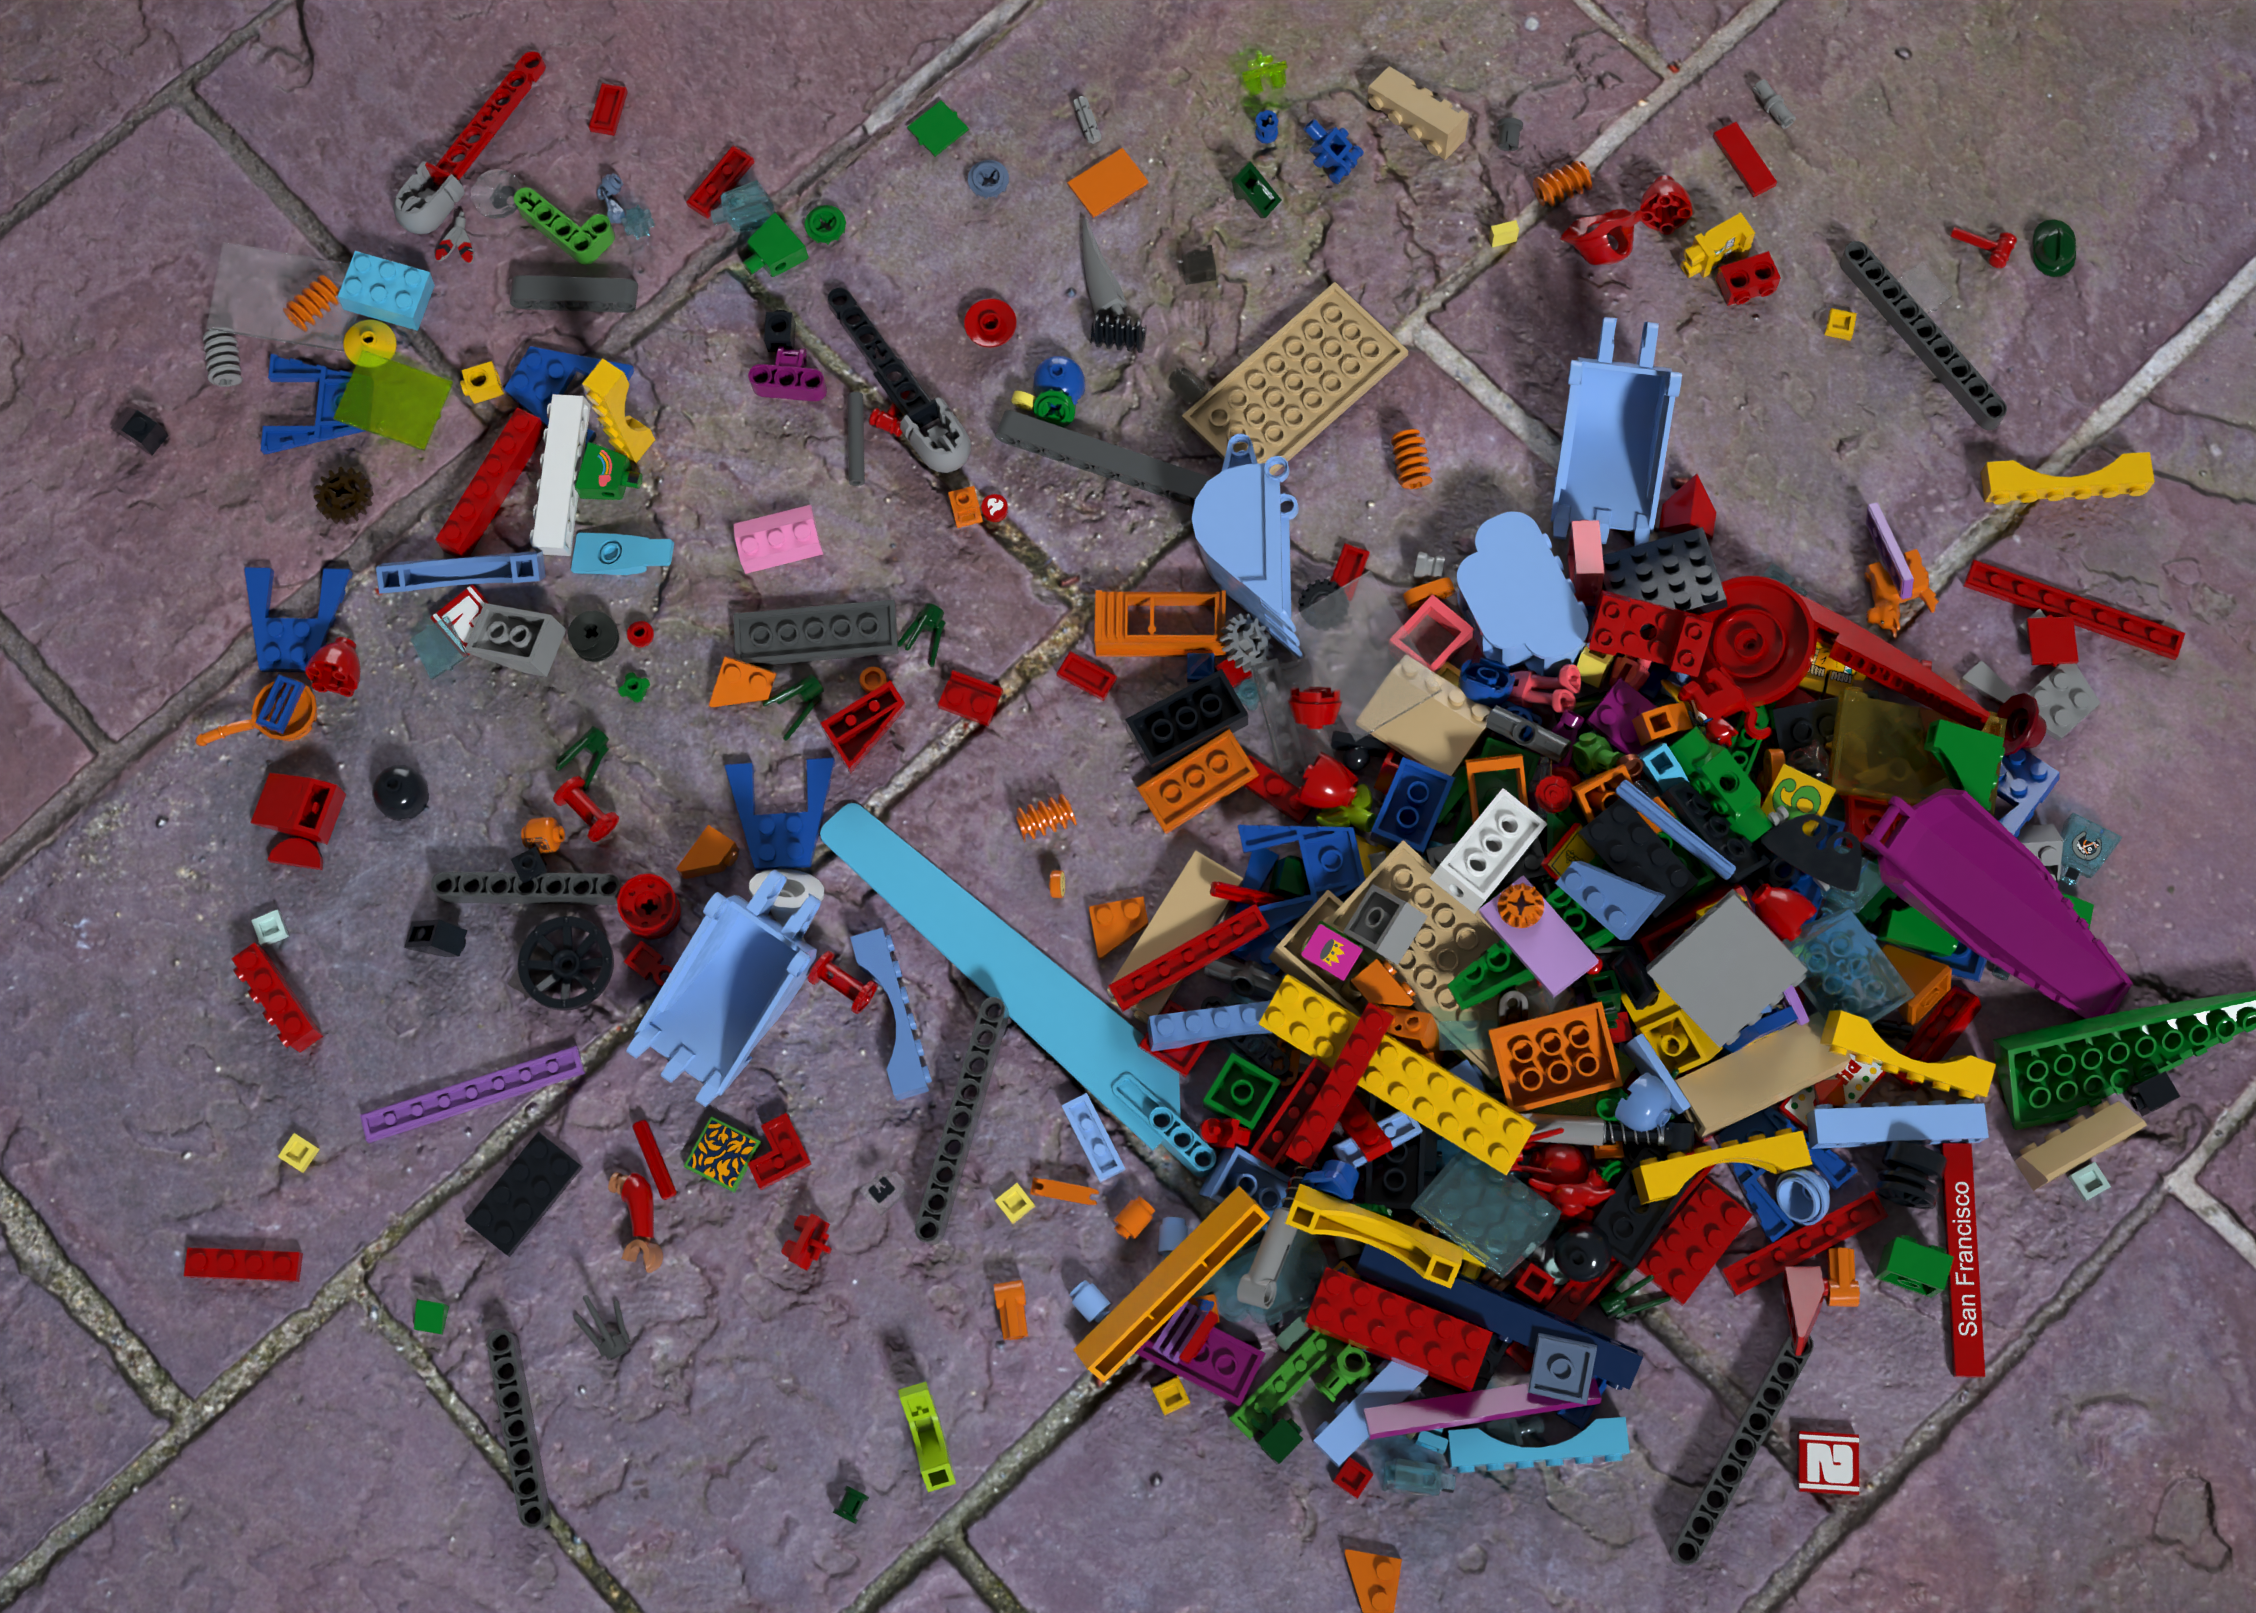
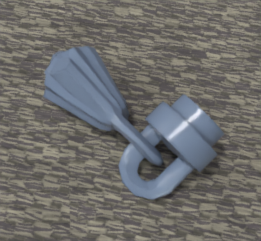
M614 173L611 175L607 174L602 178V184L599 185L596 195L599 199L605 200L607 217L610 223L620 224L626 218L625 212L613 199L612 194L616 195L621 191L623 182Z

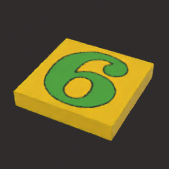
M1783 764L1761 809L1768 817V814L1771 812L1776 813L1777 808L1783 805L1789 813L1787 821L1804 814H1816L1822 817L1836 789ZM1814 820L1805 822L1802 827L1804 834L1813 836L1819 823Z

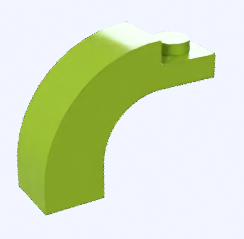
M927 1382L899 1389V1398L911 1429L920 1471L927 1491L931 1492L956 1484L944 1431Z

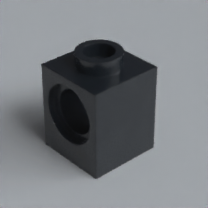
M785 310L766 312L764 342L768 352H777L779 346L794 350L796 323L792 312ZM780 327L785 328L782 332H775Z
M2166 1071L2127 1091L2130 1095L2129 1102L2135 1111H2139L2142 1117L2181 1097Z

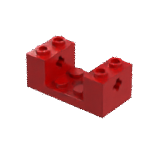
M1601 590L1586 644L1590 650L1616 656V653H1621L1668 665L1671 671L1698 677L1714 623L1709 617ZM1643 625H1654L1656 627V634L1649 639L1643 638L1640 635V629Z

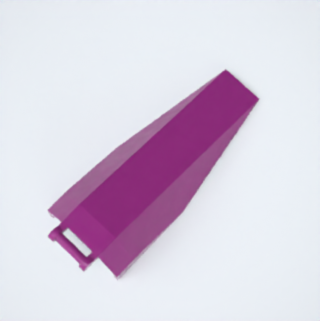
M1944 788L1912 807L1903 799L1892 796L1888 802V809L1872 833L1866 835L1862 841L1864 847L1877 855L1881 881L1887 887L1972 951L2083 1019L2113 1014L2133 985V982L2114 957L2108 953L2102 941L2095 938L2088 929L2089 924L2084 918L2079 917L2073 909L2074 904L2069 898L2063 896L2057 888L2059 886L2042 862L1965 790ZM1898 813H1900L1903 817L1883 845L1880 840Z

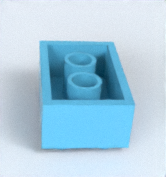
M355 251L339 291L338 299L343 310L418 331L435 285L431 273L428 271Z

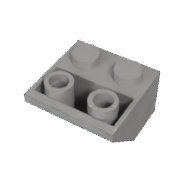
M2053 824L2022 826L2017 839L2042 862L2059 885L2063 839Z

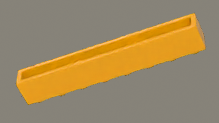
M1238 1186L1073 1349L1085 1367L1103 1383L1270 1219L1267 1213L1247 1192Z

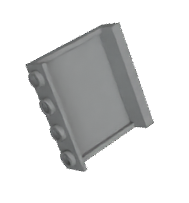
M1734 889L1727 893L1646 966L1647 973L1719 1048L1725 1043L1730 1045L1736 1041L1741 1035L1739 1031L1744 1026L1755 1024L1763 1015L1761 1011L1768 1005L1773 1007L1779 1003L1784 997L1783 992L1791 985L1793 987L1799 985L1806 978L1805 972L1808 971L1806 964L1803 961L1801 962L1755 915Z

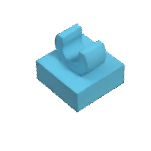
M1443 1428L1429 1430V1432H1419L1415 1444L1443 1455L1449 1440L1440 1437Z

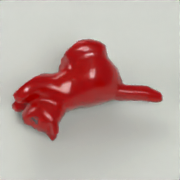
M1595 1169L1592 1172L1590 1171L1587 1180L1580 1184L1555 1185L1530 1178L1528 1181L1535 1189L1549 1192L1551 1203L1555 1208V1216L1562 1221L1574 1218L1583 1212L1586 1206L1593 1207L1616 1193L1612 1188L1607 1189L1608 1181L1597 1174Z

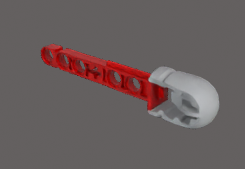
M535 51L525 53L514 66L515 69L508 73L436 166L428 162H422L416 170V175H412L400 189L394 200L393 210L397 222L411 233L427 234L436 230L454 208V202H459L465 194L459 180L530 91L532 82H537L544 73L546 65L541 54ZM539 61L536 67L527 68L530 62ZM516 80H524L522 85L517 87L512 86ZM503 98H509V99H510L507 104H505V105H498V102H499L501 99H503ZM472 136H480L477 142L468 143ZM457 155H465L462 161L453 162V159ZM434 184L440 187L437 192L431 190Z

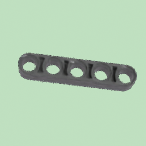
M518 275L512 279L510 304L515 308L527 310L631 313L636 310L638 283L634 280L620 278Z

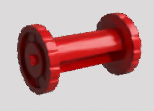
M1557 766L1552 769L1536 787L1535 797L1539 806L1545 809V811L1552 813L1561 812L1568 808L1574 799L1572 787L1582 782L1580 775L1569 766Z
M581 776L572 777L556 791L553 800L558 806L568 804L591 828L587 835L592 842L600 841L616 827L619 822V816L615 812L605 815L582 791L585 781Z
M826 951L811 969L808 982L815 985L820 980L824 981L852 1000L851 1011L859 1014L873 998L878 983L871 980L864 985L833 964L835 955L830 951ZM830 971L831 973H833V977H831L827 972Z

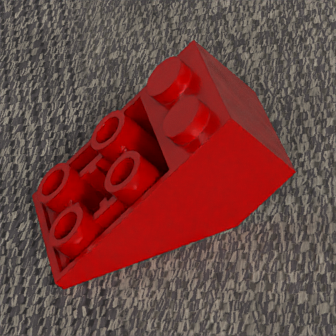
M269 773L250 823L328 845L346 793L338 785L318 779Z

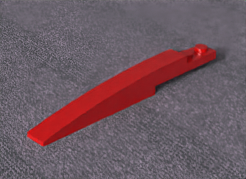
M1798 594L1813 618L1817 642L1831 648L1829 658L1969 728L1979 731L1983 730L1991 713L1927 667L1866 629L1811 599Z

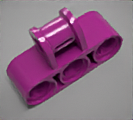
M779 346L775 365L757 364L748 373L754 393L761 397L814 402L820 401L826 396L827 386L824 376L819 370L806 368V348L790 350L785 349L784 346ZM767 378L765 382L757 383L759 379ZM787 380L793 381L790 385H782ZM812 383H819L817 387H808Z

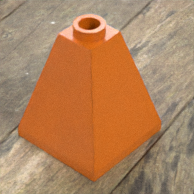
M1624 764L1588 778L1572 787L1574 801L1586 824L1620 798L1615 791L1622 781L1627 780L1634 785Z
M1888 944L1883 948L1878 946L1869 956L1873 972L1904 1021L1911 1023L1913 1027L1951 989L1952 968L1948 965Z

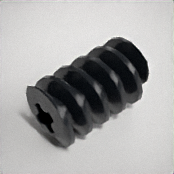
M1096 314L1092 323L1090 343L1092 344L1093 340H1095L1096 347L1101 348L1105 341L1107 349H1111L1114 343H1116L1117 350H1122L1126 344L1127 351L1132 352L1136 345L1138 353H1142L1145 346L1147 325L1142 327L1141 320L1137 319L1135 325L1132 326L1130 318H1127L1124 325H1122L1119 316L1116 317L1114 323H1111L1109 315H1106L1104 321L1100 322L1099 314Z

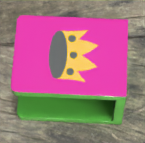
M1319 921L1304 945L1301 955L1344 981L1361 954L1363 945L1327 923Z

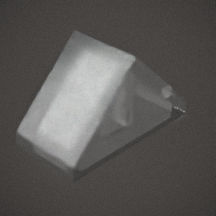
M1542 985L1523 993L1528 1001V1019L1579 1006L1572 985L1568 986L1554 998Z

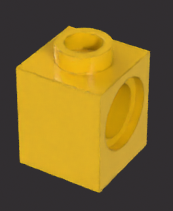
M492 361L461 370L464 380L460 381L464 395H469L474 404L504 395L498 371ZM485 381L484 384L476 386L478 382Z

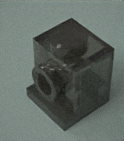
M1208 245L1206 251L1192 250L1187 254H1182V260H1177L1179 276H1184L1185 285L1216 280V265L1212 245Z
M1817 739L1812 740L1810 746L1788 753V761H1785L1786 765L1817 780L1829 777V755Z

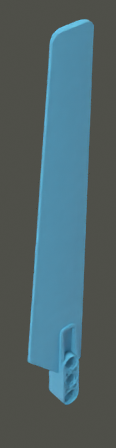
M856 803L845 805L823 825L820 836L825 845L989 998L997 997L1001 999L1008 1008L1009 1017L1152 1151L1162 1144L1195 1176L1207 1177L1215 1166L1216 1154L1206 1142L1180 1119L1179 1073L1138 1047L1144 1038L1140 1031L861 805ZM1162 1117L1169 1124L1161 1128L1154 1124V1119ZM1185 1137L1189 1141V1145L1179 1147L1175 1144L1174 1139ZM1205 1156L1210 1161V1164L1201 1167L1197 1165L1195 1158Z

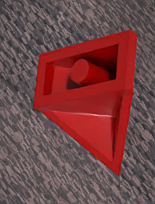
M1695 474L1663 503L1659 531L1680 534L1703 527L1706 538H1713L1717 512L1698 474Z

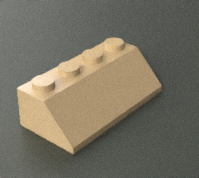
M2108 1101L2092 1109L2095 1115L2088 1119L2081 1115L2069 1122L2070 1129L2061 1133L2058 1128L2044 1136L2046 1142L2037 1147L2034 1142L2021 1149L2019 1152L2022 1156L2014 1162L2034 1191L2147 1126V1124L2122 1102L2118 1101L2110 1106Z

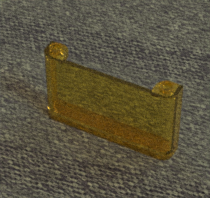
M1847 686L1846 689L1839 692L1826 784L1836 789L1834 794L1861 796L1887 802L1890 801L1892 796H1897L1903 799L1909 806H1914L1944 788L1952 789L1949 779L1939 762L1930 751L1923 750L1930 722L1942 719L1962 726L1965 725L1935 710L1868 698L1867 694L1863 693L1862 688ZM1988 711L1991 714L1982 732L2004 738L2007 719L1999 718L1997 713ZM2001 762L1998 763L1996 773L1998 774V781L1995 788L1991 790L1989 800L1992 803L1989 813L1993 817L1995 812Z

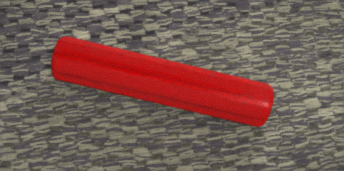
M1212 882L1209 891L1213 897L1249 905L1256 904L1258 907L1285 901L1283 896L1223 882Z
M640 1120L634 1123L632 1128L663 1200L670 1199L676 1195L675 1187L648 1122Z

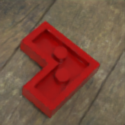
M787 1113L761 1125L772 1151L747 1163L760 1190L812 1165Z

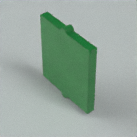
M942 100L907 127L918 139L919 145H923L934 157L969 130L958 118L957 112H953Z

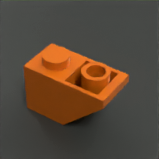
M1684 702L1665 705L1641 713L1632 720L1641 746L1689 731L1693 728Z
M1380 958L1375 959L1351 980L1368 1002L1412 1006L1416 1002L1413 998L1416 994L1406 981L1402 984L1394 976L1397 971L1387 959L1383 962Z

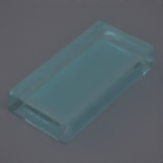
M1497 1020L1439 1021V1050L1492 1049L1488 1030L1497 1028Z

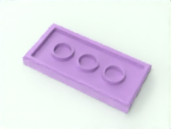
M1524 875L1512 883V885H1518L1523 882L1525 885L1533 887ZM1501 893L1479 909V914L1553 998L1598 964L1599 960L1544 898L1542 917L1536 924L1527 928H1515L1502 920L1498 912V900ZM1520 896L1518 903H1513V905L1517 906L1519 915H1522L1524 907L1529 906V904H1525L1523 896Z

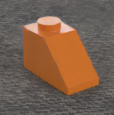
M708 825L677 866L676 870L684 879L723 872L727 866L730 867L735 863L739 855L737 853L739 848L733 840Z

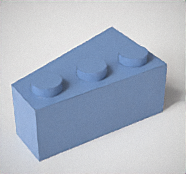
M1573 861L1555 883L1619 940H1630L1666 896L1583 861Z

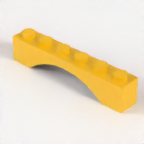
M602 358L582 383L587 392L586 397L592 402V409L598 414L597 419L603 424V431L609 436L608 441L614 446V451L627 456L629 460L636 464L655 441V438L650 428L630 415L625 417V401L630 384L623 371Z
M2150 452L2124 453L2113 463L2101 470L2074 477H2056L2041 474L2024 467L2014 460L1986 462L1980 472L1984 502H1994L1997 505L2016 500L2030 503L2037 499L2059 501L2066 497H2075L2078 500L2099 495H2102L2104 498H2112L2119 494L2141 496L2147 493L2155 482Z
M1842 1010L1829 1011L1820 1044L1830 1047L1829 1052L1846 1056L1849 1053L1855 1055V1061L1867 1065H1872V1062L1881 1064L1880 1069L1893 1074H1898V1071L1907 1073L1906 1078L1919 1083H1923L1924 1080L1933 1082V1088L1949 1092L1950 1089L1958 1091L1957 1096L1964 1099L1975 1100V1097H1987L1996 1067L1994 1063L1971 1055H1956L1949 1059L1932 1063L1913 1060L1887 1045L1874 1031L1867 1019Z
M1786 1128L1774 1132L1775 1136L1766 1138L1765 1134L1748 1137V1142L1739 1144L1738 1140H1731L1721 1143L1722 1148L1715 1150L1711 1149V1145L1694 1149L1695 1154L1685 1156L1682 1152H1676L1667 1155L1668 1160L1660 1162L1657 1161L1656 1157L1640 1161V1166L1632 1170L1640 1203L1642 1205L1668 1199L1676 1195L1696 1172L1715 1164L1730 1162L1750 1164L1763 1168L1775 1175L1792 1169H1803L1810 1166L1812 1161L1803 1130L1792 1132L1791 1128Z
M1299 1184L1285 1224L1310 1234L1341 1236L1372 1245L1403 1261L1423 1278L1450 1289L1460 1269L1465 1250L1464 1247L1302 1184Z

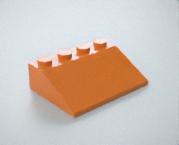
M1602 1001L1488 1030L1505 1105L1517 1113L1623 1086Z

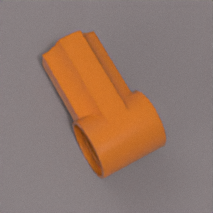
M1828 1249L1829 1290L1828 1296H1825L1827 1306L1858 1307L1860 1289L1858 1281H1855L1854 1249Z
M1023 1280L994 1284L997 1310L1000 1311L1003 1339L1016 1340L1029 1337L1024 1308L1026 1306V1296Z

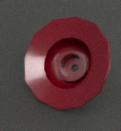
M2027 693L2011 696L2000 707L1992 723V734L2004 738L2002 746L2005 748V756L2016 753L2020 748L2037 747L2042 742L2047 729L2046 721L2039 715L2037 700Z

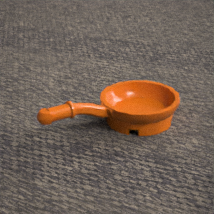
M273 681L265 686L255 698L252 708V719L230 723L222 727L218 726L214 730L199 734L195 742L199 746H206L208 743L221 738L224 739L228 735L254 728L259 729L261 733L271 739L283 741L299 740L309 734L314 720L316 722V698L311 689L305 685L283 734L275 730L272 731L267 727L258 726L255 722L275 682ZM287 683L283 684L282 689L266 721H270L272 714L276 708L278 699L281 697Z

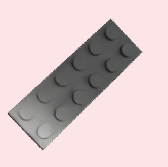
M894 599L733 614L735 659L755 666L899 654L896 603Z

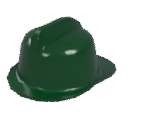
M2055 219L2040 223L2035 228L2033 235L2034 264L2044 275L2061 277L2070 272L2076 260V238L2073 230L2066 223Z

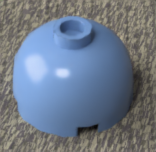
M1645 1073L1631 1084L1628 1090L1632 1093L1627 1101L1621 1098L1615 1111L1616 1119L1626 1127L1640 1132L1653 1130L1658 1125L1662 1127L1671 1117L1669 1110L1672 1100L1669 1089L1658 1077Z

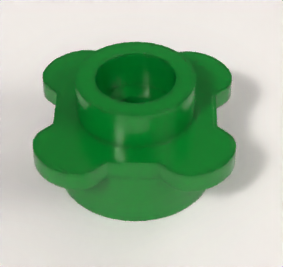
M630 672L626 674V680L623 686L619 687L618 692L621 697L627 696L635 703H639L646 695L650 682L647 678L641 679L635 673ZM634 685L637 686L635 690L632 689Z

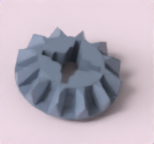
M994 160L978 162L971 168L968 174L969 188L976 196L979 195L985 199L993 196L997 198L1001 192L1006 191V187L1009 184L1008 171L1004 165ZM992 176L994 183H987L986 185H984L985 183L983 178L986 177L989 179Z

